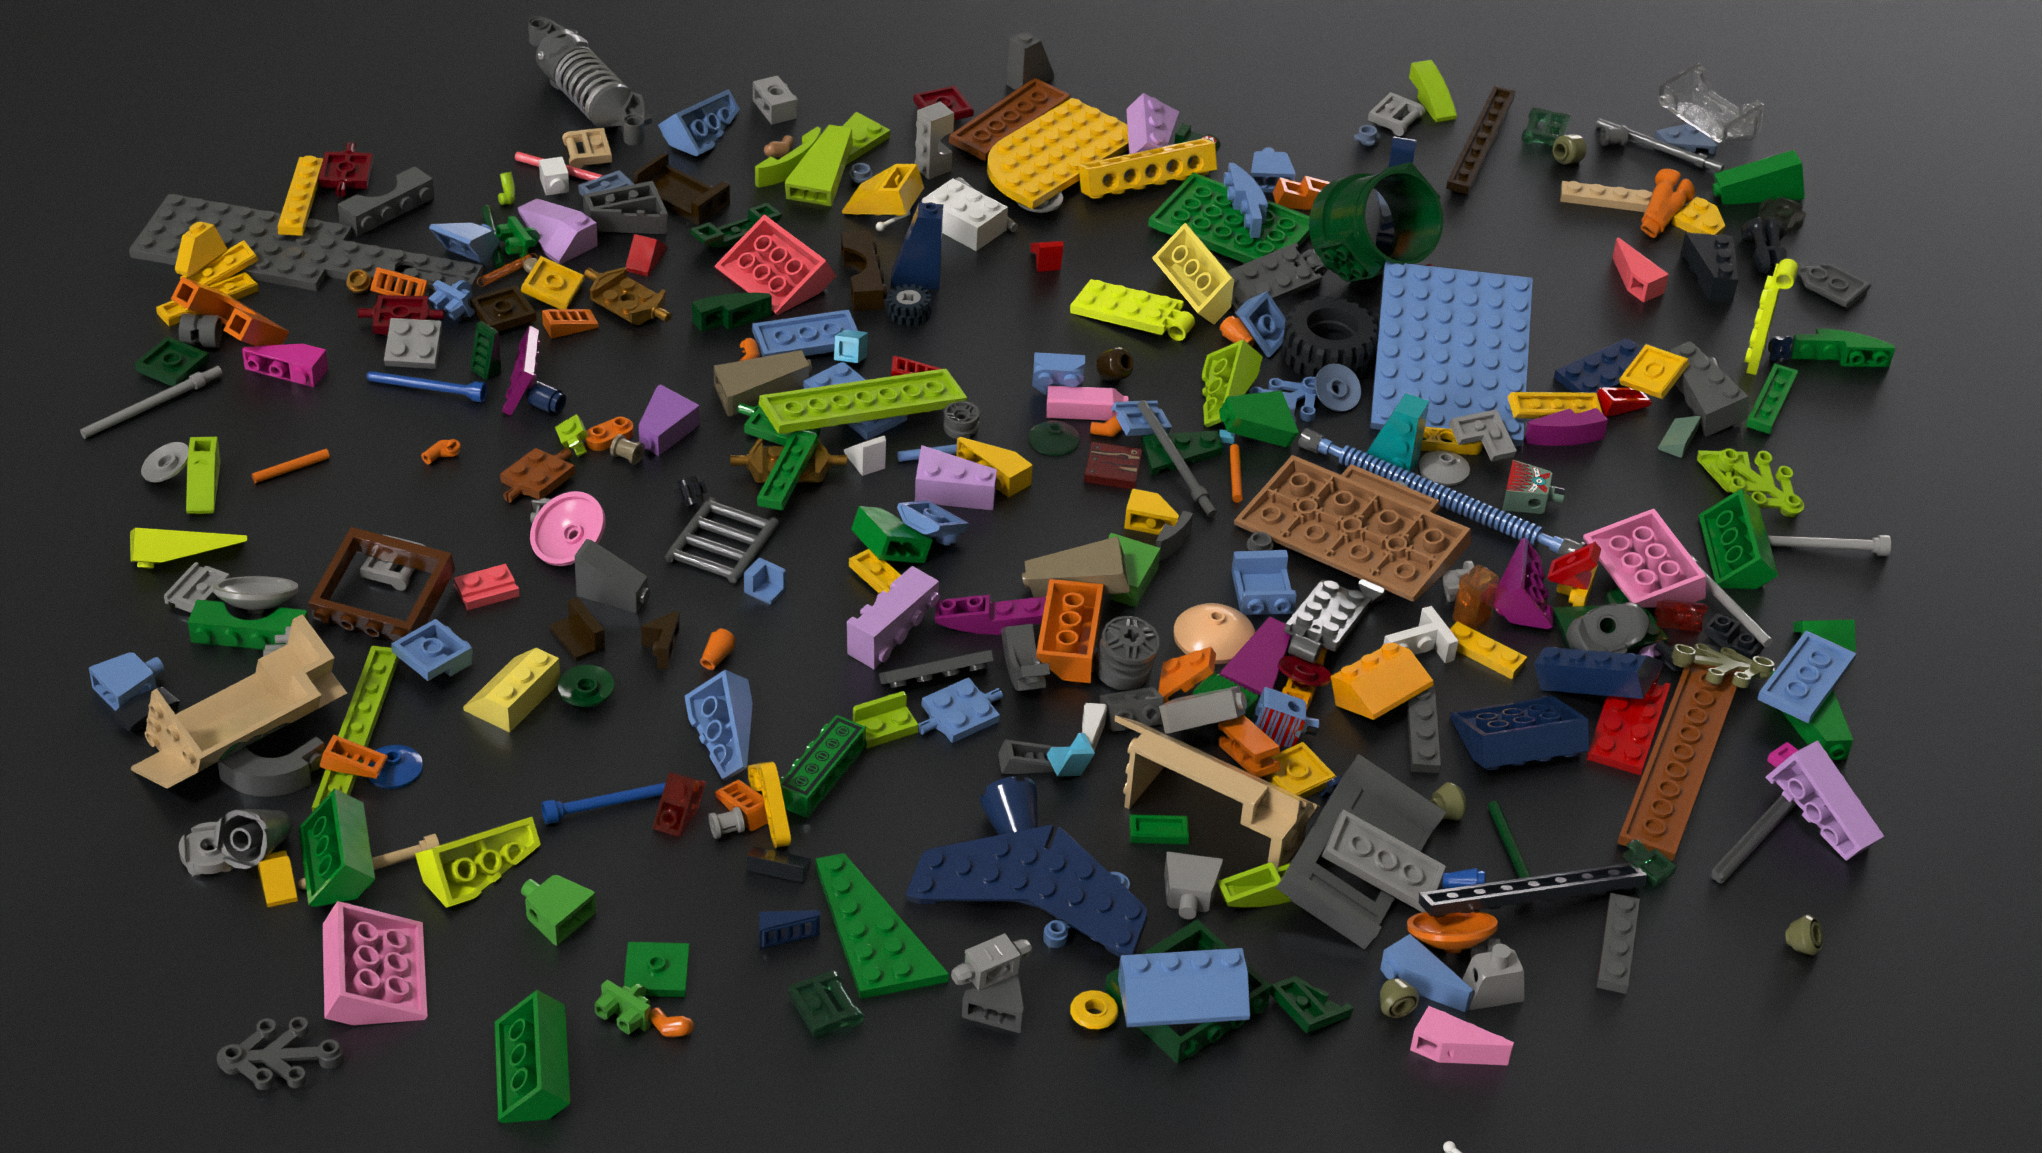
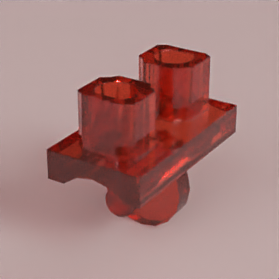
M1662 599V601L1657 602L1655 616L1658 617L1656 625L1663 628L1702 632L1703 616L1708 606L1703 603Z

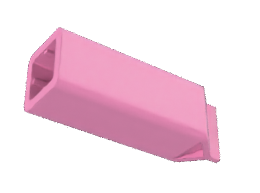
M1048 385L1047 418L1108 421L1117 415L1116 412L1111 410L1114 403L1128 401V396H1123L1114 388Z

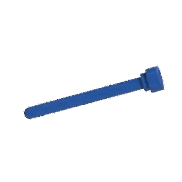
M373 371L368 372L366 376L371 382L467 395V398H470L473 402L483 403L487 395V384L485 382L474 381L468 385Z
M670 781L563 804L560 801L555 802L554 799L541 802L542 815L546 825L558 823L559 819L564 818V815L674 793L679 791L680 784L677 781Z

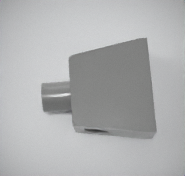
M1167 852L1164 872L1167 905L1170 908L1179 909V915L1184 919L1195 918L1197 911H1209L1218 888L1217 881L1220 880L1223 859Z
M1496 944L1492 952L1476 954L1472 957L1462 979L1473 989L1469 1010L1524 1001V970L1515 950L1510 949L1504 944Z

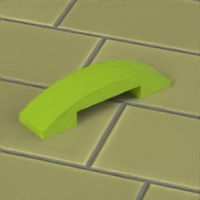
M817 126L803 135L802 145L779 160L770 156L756 165L755 186L765 187L786 181L820 137L821 128Z

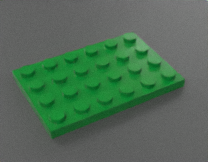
M1194 172L1155 211L1148 222L1149 227L1170 235H1174L1186 223L1209 250L1238 260L1243 264L1294 243H1297L1299 248L1310 236V216L1267 200L1266 223L1261 225L1260 238H1250L1248 228H1244V214H1241L1240 210H1234L1232 201L1227 198L1228 186H1224L1223 183Z

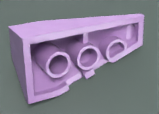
M534 199L518 207V212L527 227H533L539 233L538 241L541 244L543 253L560 265L598 246L597 223L581 211L540 199Z

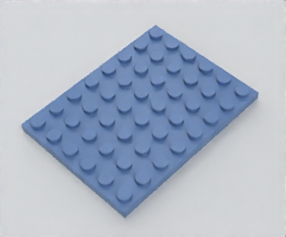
M1385 262L1370 429L1381 430L1404 394L1407 393L1429 401L1425 427L1451 429L1449 423L1452 418L1497 409L1513 444L1522 446L1524 419L1513 418L1507 396L1511 392H1526L1533 278Z

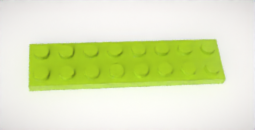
M947 369L766 394L759 397L760 407L778 434L945 409L950 403L967 401V396Z

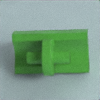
M608 979L601 985L602 995L595 1002V1014L605 1020L614 1013L618 1014L617 1026L628 1035L638 1027L646 1031L651 1026V1022L648 1020L651 1007L649 1005L650 1000L645 998L646 987L638 983L632 988L626 985L621 988Z

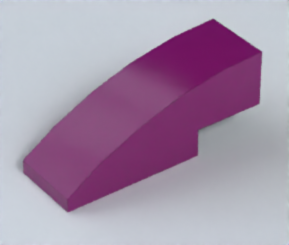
M1569 408L1528 421L1524 441L1527 444L1543 446L1577 445L1604 439L1608 419L1597 408L1575 414Z

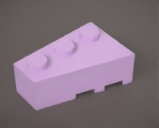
M1143 93L1126 109L1129 154L1167 146L1179 111Z
M921 445L915 482V501L928 500L936 505L993 510L997 469Z

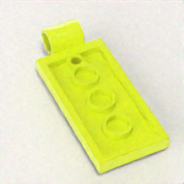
M1792 259L1780 261L1779 264H1776L1773 276L1768 275L1754 322L1755 326L1750 337V345L1744 361L1749 363L1746 373L1757 374L1780 289H1789L1794 284L1798 265Z
M1090 279L1070 305V313L1159 335H1163L1167 329L1169 336L1176 341L1183 340L1195 325V318L1187 311L1181 312L1184 306V301L1148 293L1143 290L1139 291L1122 285L1105 283L1100 280Z

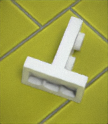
M1432 606L1422 608L1418 627L1386 635L1384 638V644L1396 643L1410 649L1414 655L1435 649L1444 663L1455 661L1458 640Z

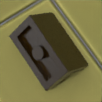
M578 597L568 600L569 617L550 624L552 633L575 661L605 650L603 627Z

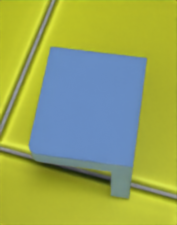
M760 557L744 572V593L765 603L773 604L786 591V570Z

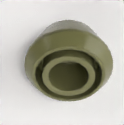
M1451 782L1443 784L1433 793L1430 800L1446 811L1442 819L1461 820L1467 810V802L1462 789Z
M1809 914L1804 915L1791 922L1789 928L1786 929L1787 944L1792 946L1795 951L1815 955L1821 950L1823 932L1819 921Z
M1389 979L1380 990L1381 1010L1384 1015L1392 1018L1406 1016L1417 1007L1420 993L1417 988L1404 979Z

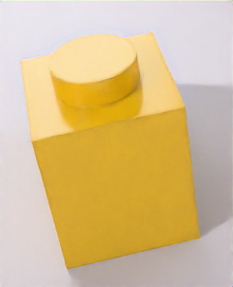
M197 222L191 225L189 231L182 235L175 265L177 274L190 277L228 250L215 225Z
M1132 489L1126 508L1125 529L1159 535L1164 524L1175 527L1179 515L1158 493Z

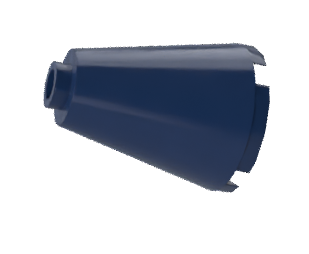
M1016 776L1003 778L989 784L985 788L986 793L984 796L980 794L981 806L998 835L1038 827L1037 788L1035 782L1030 778L1024 777L1025 781H1017Z

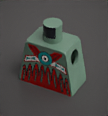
M1512 460L1502 510L1543 514L1547 501L1563 503L1566 488L1550 485L1552 479L1551 471Z

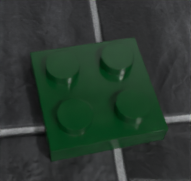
M167 336L134 363L135 370L173 387L186 381L190 375H193L208 363L209 354Z

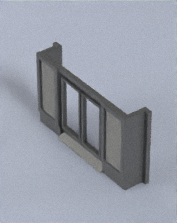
M1358 754L1342 776L1276 889L1290 897L1292 902L1363 949H1366L1382 928L1379 925L1395 897L1381 890L1374 902L1316 863L1327 845L1339 814L1344 809L1421 852L1430 834L1440 823L1446 811Z

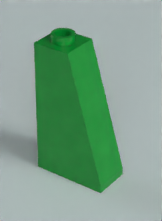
M1795 150L1714 174L1715 183L1712 184V190L1715 197H1719L1723 205L1805 199L1803 166Z
M1834 690L1809 723L1781 711L1807 745L1818 740L1831 760L1848 759L1853 737Z

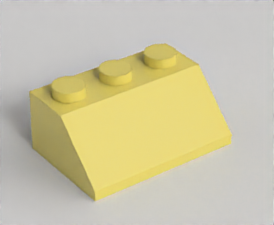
M538 648L514 657L463 706L464 711L510 733L557 686L560 678L559 658Z

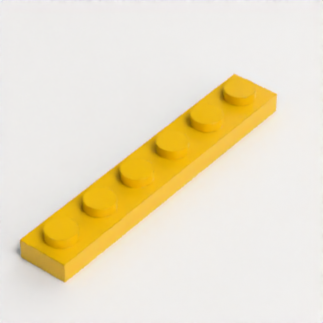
M315 156L299 157L279 219V235L303 236L319 184L318 178L323 158H316Z

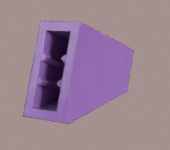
M660 384L656 387L639 423V442L644 444V449L658 456L700 425L699 405Z

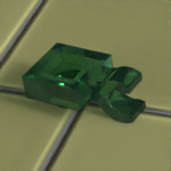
M1637 839L1627 843V847L1630 850L1625 852L1623 857L1629 863L1634 862L1646 873L1647 880L1653 886H1657L1675 873L1677 866L1656 848L1649 852Z

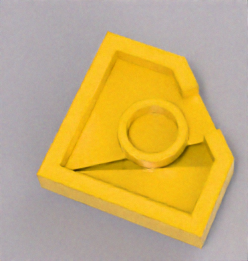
M1697 196L1672 219V225L1689 233L1720 235L1724 233L1725 223L1717 206Z

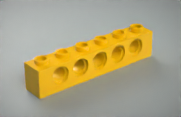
M1202 138L1080 164L1078 167L1081 192L1090 196L1091 199H1098L1104 197V194L1107 193L1122 194L1125 192V189H1144L1148 184L1163 185L1167 183V180L1171 179L1186 180L1193 172L1202 176L1208 175L1209 171L1217 170L1215 142ZM1193 157L1192 162L1188 165L1189 158ZM1172 161L1171 167L1167 169L1168 163ZM1151 165L1150 171L1146 174L1147 167ZM1130 170L1129 176L1125 178V173ZM1108 174V180L1104 183V177Z

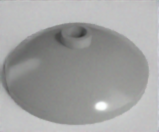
M268 576L227 578L213 584V593L218 598L233 607L247 609L249 614H262L264 609L278 607L293 598L298 592V584L285 578Z

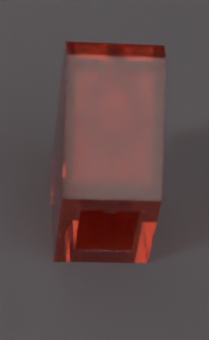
M669 772L652 829L681 837L699 808L706 781L682 773Z

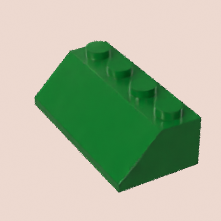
M1742 488L1699 514L1714 579L1721 588L1757 589L1778 576L1760 506Z
M334 788L299 827L308 905L312 907L333 904L337 901L344 902L357 899L365 890L372 886L375 880L364 804Z
M536 990L495 1021L498 1121L502 1123L549 1120L570 1104L565 1004Z

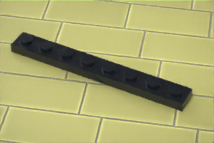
M1632 862L1420 892L1418 903L1430 916L1444 917L1450 913H1471L1478 909H1499L1501 906L1513 904L1522 906L1528 904V902H1550L1555 898L1562 897L1578 898L1583 894H1605L1608 891L1618 889L1632 890L1634 887L1646 886L1647 874Z

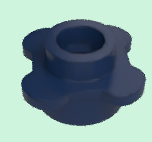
M1777 336L1771 339L1768 344L1769 358L1772 361H1776L1779 358H1790L1792 355L1790 345L1793 339L1790 336H1785L1784 338Z

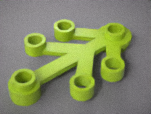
M1727 448L1719 453L1716 459V465L1719 469L1725 472H1732L1735 469L1753 482H1745L1744 479L1738 476L1732 477L1728 484V489L1732 493L1742 488L1746 493H1752L1751 498L1760 506V509L1778 508L1780 513L1786 517H1795L1803 511L1804 502L1793 492L1790 481L1793 471L1790 467H1779L1775 477L1780 482L1782 491L1775 487L1769 466L1772 461V455L1769 452L1759 451L1754 460L1755 464L1759 467L1760 475L1739 461L1738 453L1735 450ZM1764 494H1769L1773 498H1766Z

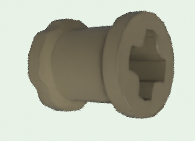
M618 434L612 441L610 454L614 457L621 456L626 458L631 464L636 465L644 455L645 446L641 442L634 443L627 440L624 435Z

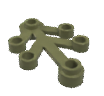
M1701 643L1695 644L1694 649L1684 644H1676L1672 653L1673 663L1679 667L1687 668L1692 663L1717 666L1716 668H1709L1706 675V680L1714 684H1721L1723 677L1729 673L1743 670L1744 672L1734 673L1732 684L1740 688H1747L1751 679L1765 680L1771 676L1772 671H1775L1772 660L1762 656H1755L1751 660L1727 647L1721 648L1719 653Z

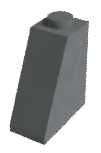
M1026 31L1009 39L1006 85L1014 90H1017L1033 78H1037L1045 83L1054 79V72L1041 40Z
M590 539L584 541L575 554L577 596L637 614L641 606L646 604L650 597L647 576Z
M1018 974L980 991L977 990L973 982L968 984L963 996L962 1018L1021 1033L1024 1007Z

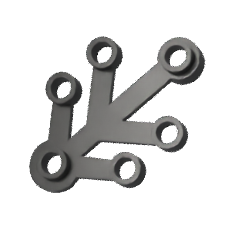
M304 1017L291 1019L289 1030L263 1050H254L264 1040H270L277 1034L275 1021L268 1018L262 1019L257 1023V1031L241 1044L227 1045L217 1054V1064L225 1073L238 1074L241 1072L252 1080L255 1087L259 1090H267L272 1087L274 1083L273 1073L268 1068L258 1069L252 1063H264L287 1080L288 1086L299 1088L306 1083L305 1070L300 1066L291 1067L284 1061L318 1059V1063L323 1068L332 1069L338 1067L344 1059L342 1046L332 1039L323 1041L318 1047L287 1048L298 1038H303L308 1034V1021ZM293 1076H300L299 1078H296V1079H293V1078H292Z

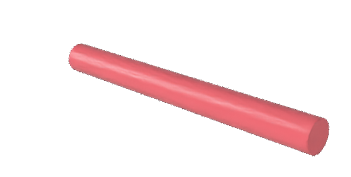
M516 152L515 154L516 161L539 167V160L543 159L522 152ZM566 165L569 176L587 181L603 176Z

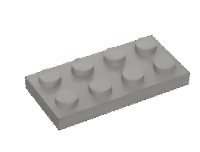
M1344 809L1337 818L1322 854L1323 858L1421 912H1425V910L1418 903L1419 893L1437 890L1446 867Z

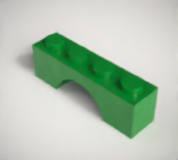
M196 600L188 620L191 643L265 650V645L286 644L275 643V635H285L286 626H291L292 620L302 614L308 621L307 610L279 607L273 614L265 618L243 620L232 616L226 610L224 602Z

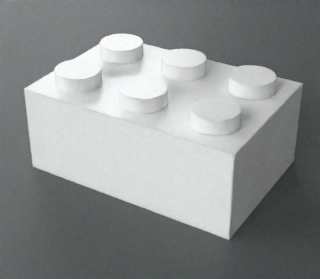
M953 178L922 199V203L944 204L942 233L975 251L1007 230V206Z

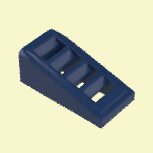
M820 910L759 912L760 948L820 935Z

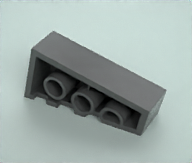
M1690 341L1670 350L1671 353L1688 358L1689 366L1676 381V385L1679 391L1684 394L1685 402L1688 407L1692 408L1694 416H1701L1700 425L1705 437L1748 418L1749 396L1695 344Z

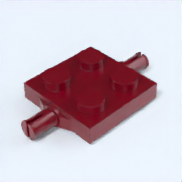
M347 142L345 151L325 152L318 178L319 187L336 188L335 194L340 197V194L342 197L345 196L346 188L367 189L373 165V153L356 152V144L354 142L351 145L350 142Z
M378 295L377 303L373 308H358L357 317L373 318V334L388 335L391 318L444 320L445 312L444 309L429 310V296Z

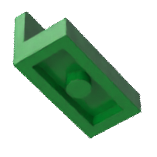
M1855 619L1793 622L1794 632H1801V636L1805 631H1809L1852 652L1856 651Z

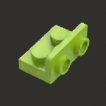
M904 691L853 707V722L866 727V749L918 733V723L906 706L907 695Z

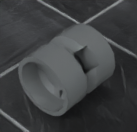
M182 314L179 323V341L193 347H197L199 343L204 348L220 347L222 340V319L220 315L205 314L200 318L198 314Z

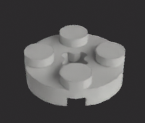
M218 822L198 824L191 828L192 833L187 835L186 838L183 835L180 839V858L190 874H214L221 871L228 872L235 868L224 861L223 858L225 856L222 851L216 848L214 831ZM213 845L214 849L207 850V846Z

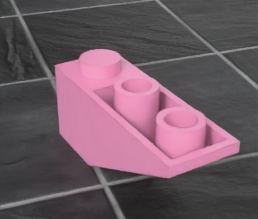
M1428 1006L1414 1030L1410 1050L1439 1063L1508 1065L1514 1042L1449 1015L1444 1011Z

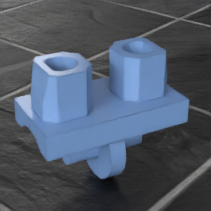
M439 280L433 283L436 292L428 298L433 309L442 310L444 308L446 314L453 320H456L462 314L471 317L475 313L474 309L468 305V299L473 296L472 287L469 282L460 280L456 284H452V286Z

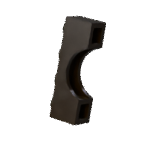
M870 231L841 233V256L844 267L853 268L861 272L851 277L850 296L853 310L883 309V299L887 298L886 284L882 285L884 284L883 270H879L880 256L877 255L876 240H872Z

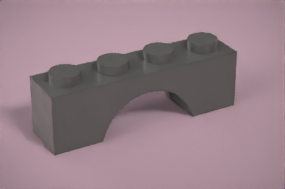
M414 166L396 175L397 186L386 195L378 197L355 195L338 203L339 223L352 226V233L358 237L434 199L433 179Z

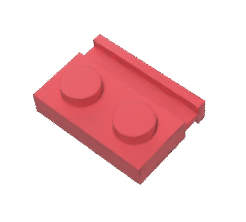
M506 564L454 577V586L462 602L465 603L467 611L519 597V587L516 586L515 580Z

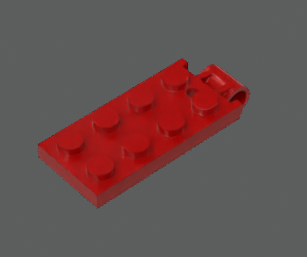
M1660 672L1644 699L1607 696L1587 753V760L1641 776L1671 685L1666 682L1664 686L1657 684Z

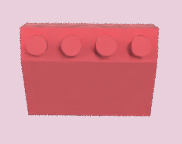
M763 215L715 265L718 271L747 293H769L772 296V312L777 316L820 294L836 277V274L824 258L766 215Z

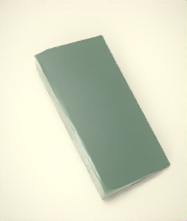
M1701 416L1674 419L1658 446V450L1682 458L1698 431Z

